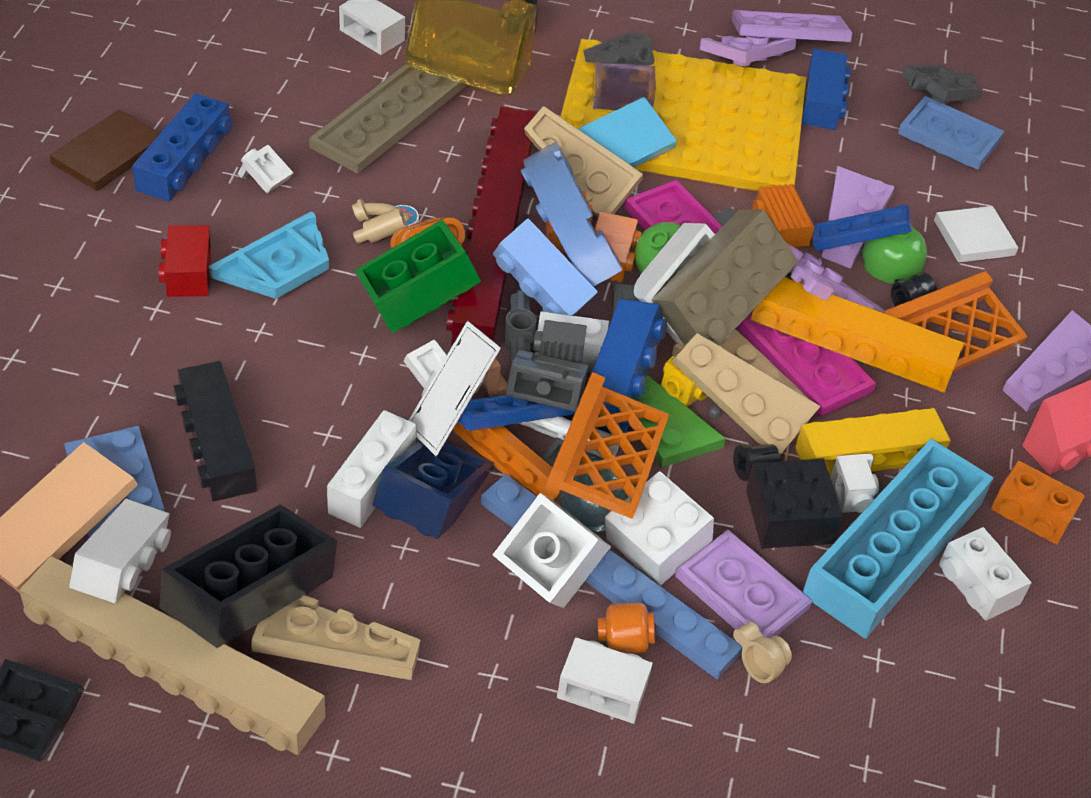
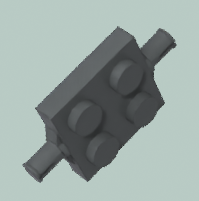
M940 64L906 65L902 73V77L908 80L910 88L927 91L932 94L933 100L947 104L948 101L963 103L965 100L978 99L982 88L975 85L976 77L972 73H956Z

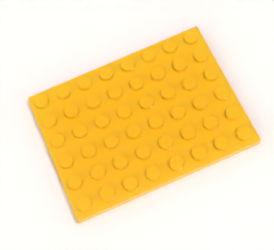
M581 39L560 118L578 129L645 97L675 137L677 144L675 148L634 167L636 170L758 191L761 186L765 188L766 186L772 187L775 185L777 187L779 184L783 186L784 184L789 185L791 183L795 186L806 77L793 73L785 74L763 68L756 69L653 50L654 63L611 82L606 80L604 67H599L596 63L585 61L583 50L602 42L594 39Z

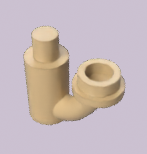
M358 199L357 203L352 205L356 218L359 222H363V228L353 232L357 244L367 240L375 243L408 226L399 207L396 208L385 203H365L363 199ZM370 215H379V216H377V217L371 219V216H370Z

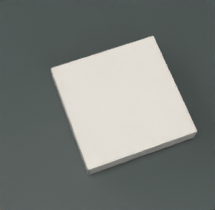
M993 206L937 212L934 222L958 263L1015 256L1017 253V244Z

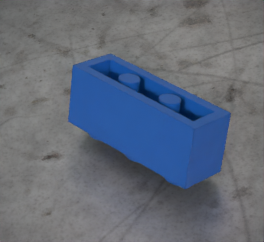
M813 49L807 72L801 124L836 130L838 119H844L849 90L848 80L851 67L846 66L847 54Z

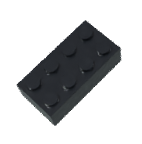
M280 504L162 568L160 608L214 647L219 648L333 578L337 540Z

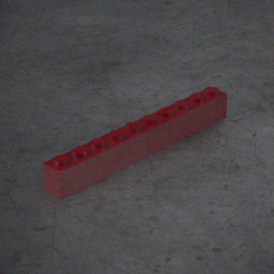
M501 106L498 118H492L490 136L494 138L488 137L486 156L489 157L483 158L481 175L485 176V178L479 177L477 196L481 197L474 198L472 217H476V219L469 220L467 238L471 239V241H465L463 247L481 282L471 287L467 292L452 298V307H456L455 311L449 310L446 330L452 331L451 345L455 343L467 321L494 342L507 273L498 266L493 253L500 242L511 234L517 226L526 181L521 170L525 168L523 160L531 155L533 145L531 140L525 135L524 128L534 118L537 111Z

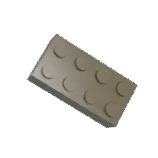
M739 209L651 300L654 304H659L663 317L684 345L698 333L719 346L799 261L764 209Z

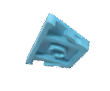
M311 211L208 266L209 276L212 279L277 299L329 270V258L326 249L323 248V239L316 225L315 214Z

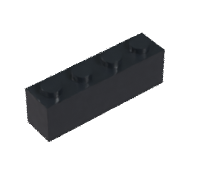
M221 361L177 369L179 384L173 385L177 406L184 405L186 410L181 412L185 433L192 432L194 437L189 439L193 460L200 459L202 466H197L201 488H209L212 502L257 492L255 467Z

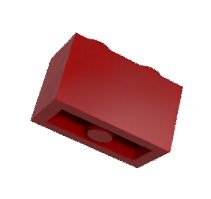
M168 225L167 239H161V257L165 259V262H159V282L166 284L167 297L209 296L210 276L208 266L211 265L212 253L209 225Z

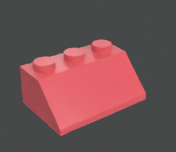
M1091 380L1044 399L1022 446L1049 475L1062 469L1070 470L1080 461L1091 457Z

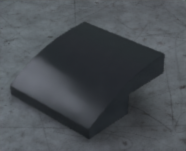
M5 659L0 668V748L41 762L63 731L85 689L80 684Z

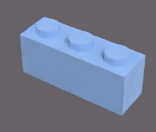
M526 219L501 241L493 253L498 266L506 273L513 275L519 282L521 290L527 296L534 298L543 307V312L574 316L598 292L529 219Z

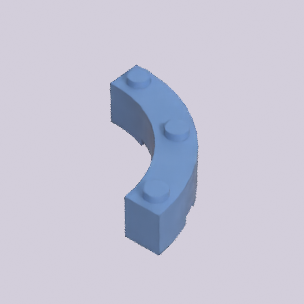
M557 141L524 159L525 168L521 172L530 187L533 186L540 201L535 207L545 223L550 221L573 266L593 287L621 272L622 266L603 231L600 230L596 233L588 219L592 216V211L577 185L572 168Z

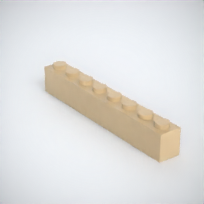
M52 556L43 563L19 590L24 613L33 622L40 625L46 623L57 629L67 640L71 642L78 640L88 645L101 658L107 660L112 658L124 664L132 674L138 677L147 676L158 682L168 693L172 695L181 694L193 700L197 707L209 714L215 712L229 719L230 723L240 731L256 733L263 737L270 746L279 751L286 749L299 755L325 719V695L225 644L219 648L214 647L178 620L125 593L116 603H112L69 588L73 567Z

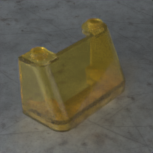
M415 0L405 49V62L409 67L494 93L509 94L517 88L531 65L537 5L526 3L523 0H511L504 4L501 10H497L466 0Z

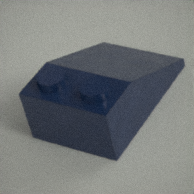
M447 439L437 456H435L419 441L384 467L372 506L383 511L389 518L401 520L415 527L421 534L438 539L454 525L492 471L494 462Z

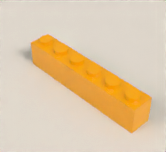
M786 277L753 309L751 321L943 393L946 390L964 344L961 341L833 294L830 295L828 300H824L807 292L803 288V283H798Z

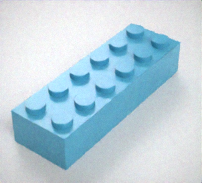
M930 439L813 565L803 593L812 600V603L866 639L982 505L994 477L933 439Z

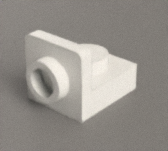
M266 145L259 151L254 148L246 153L241 159L243 164L237 173L241 178L250 174L267 194L289 180L293 174L291 169L269 145Z

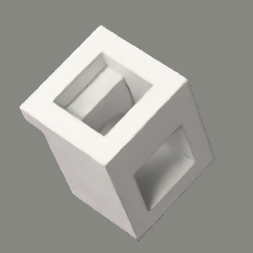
M872 453L837 456L830 478L841 513H862L874 501V496L878 494V478L876 474H872L870 469L874 460Z

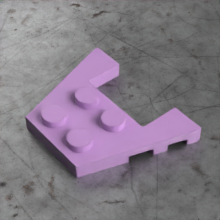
M787 244L799 261L789 271L792 273L790 277L798 283L802 282L804 284L803 288L807 292L824 300H828L830 295L833 294L882 313L886 311L842 282L843 277L829 268L824 269L821 267L822 262L807 252L803 256L801 251Z

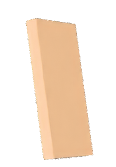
M85 442L79 445L0 517V578L20 593L19 590L50 556L59 560L138 486L134 477Z

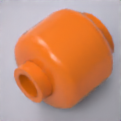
M641 602L610 604L606 610V617H598L599 641H607L608 648L625 654L632 653L637 655L646 653L649 644H655L654 612H648L645 604Z

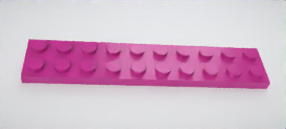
M678 180L625 200L624 209L634 219H638L639 225L644 230L661 222H673L679 225L683 223L707 224L714 234L723 227ZM753 310L736 327L809 400L820 405V408L816 411L820 417L874 391L876 382L852 358L751 321Z

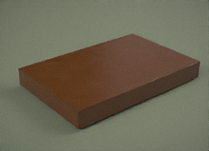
M119 109L51 153L50 161L54 166L97 191L131 168L160 133Z

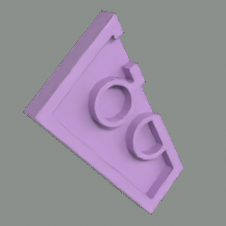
M722 36V42H717L711 38H701L700 50L731 59L735 65L749 66L751 62L766 61L767 57L782 56L784 52L794 50L797 39Z

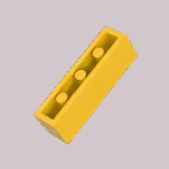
M935 408L913 409L907 412L881 413L874 416L848 417L842 420L816 421L802 424L795 448L800 460L825 459L829 475L831 476L837 456L872 453L874 460L870 468L871 472L904 468L930 439L947 448L950 438Z

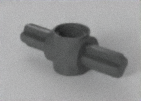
M517 290V293L510 295V311L505 316L504 345L510 351V366L518 350L531 352L534 349L537 318L530 311V297L524 294L522 290Z

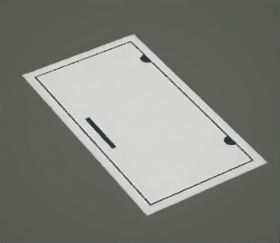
M468 321L408 420L416 424V437L435 456L439 453L501 349Z

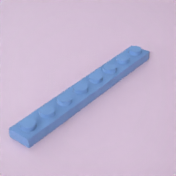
M505 474L481 495V505L513 528L537 496ZM610 549L585 580L587 584L613 603L641 602L645 604L648 612H654L655 634L717 680L741 655L743 647Z

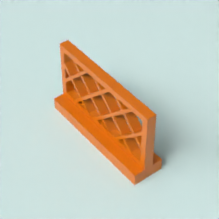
M987 271L883 312L922 328H926V323L928 322L943 326L942 335L947 337L949 328L965 333L964 344L961 349L962 357L957 360L953 372L1021 344L1028 337L989 288L993 279ZM985 300L992 309V314L976 309L977 302ZM958 312L967 315V324L952 320V313ZM974 318L990 323L989 331L974 327ZM996 326L1008 329L1012 337L1007 338L995 334ZM971 336L987 340V347L983 349L971 345Z
M592 372L542 493L557 498L560 490H563L633 519L669 414L602 387L605 377ZM603 402L618 407L621 412L610 414ZM639 418H646L658 424L654 427L644 428ZM628 421L634 431L623 433L617 423ZM607 426L613 436L601 438L595 428ZM641 440L647 450L636 452L630 442ZM619 444L626 455L614 457L608 447ZM597 449L604 460L592 462L586 451ZM632 464L638 475L627 477L621 466ZM610 469L616 480L605 482L598 471ZM588 474L594 485L587 486L574 481L573 478ZM623 488L631 500L630 503L616 498L611 491Z

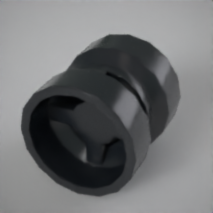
M925 272L913 275L909 280L897 281L891 287L892 301L896 307L937 290L936 283Z

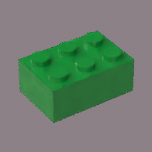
M443 219L355 269L356 274L392 334L401 328L409 326L413 321L430 311L438 309L442 304L459 294L467 292L471 287L481 282L465 250Z

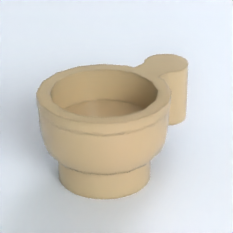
M749 622L734 630V639L743 647V664L753 679L760 683H769L783 673L786 665L790 663L792 658L790 647L783 638L779 636L763 637L754 622Z

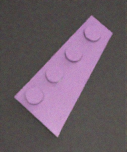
M838 166L834 179L828 221L885 209L895 187ZM866 241L823 250L822 258L851 269Z
M1072 310L1006 381L1003 391L1028 412L1042 404L1044 399L1054 396L1090 376L1091 325Z

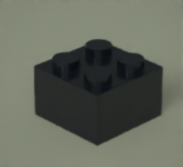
M825 459L753 463L746 493L761 549L833 544L843 516Z

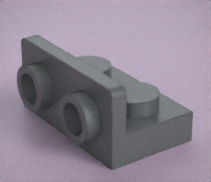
M626 32L583 50L585 61L596 63L599 67H604L606 80L611 82L654 63L650 35Z

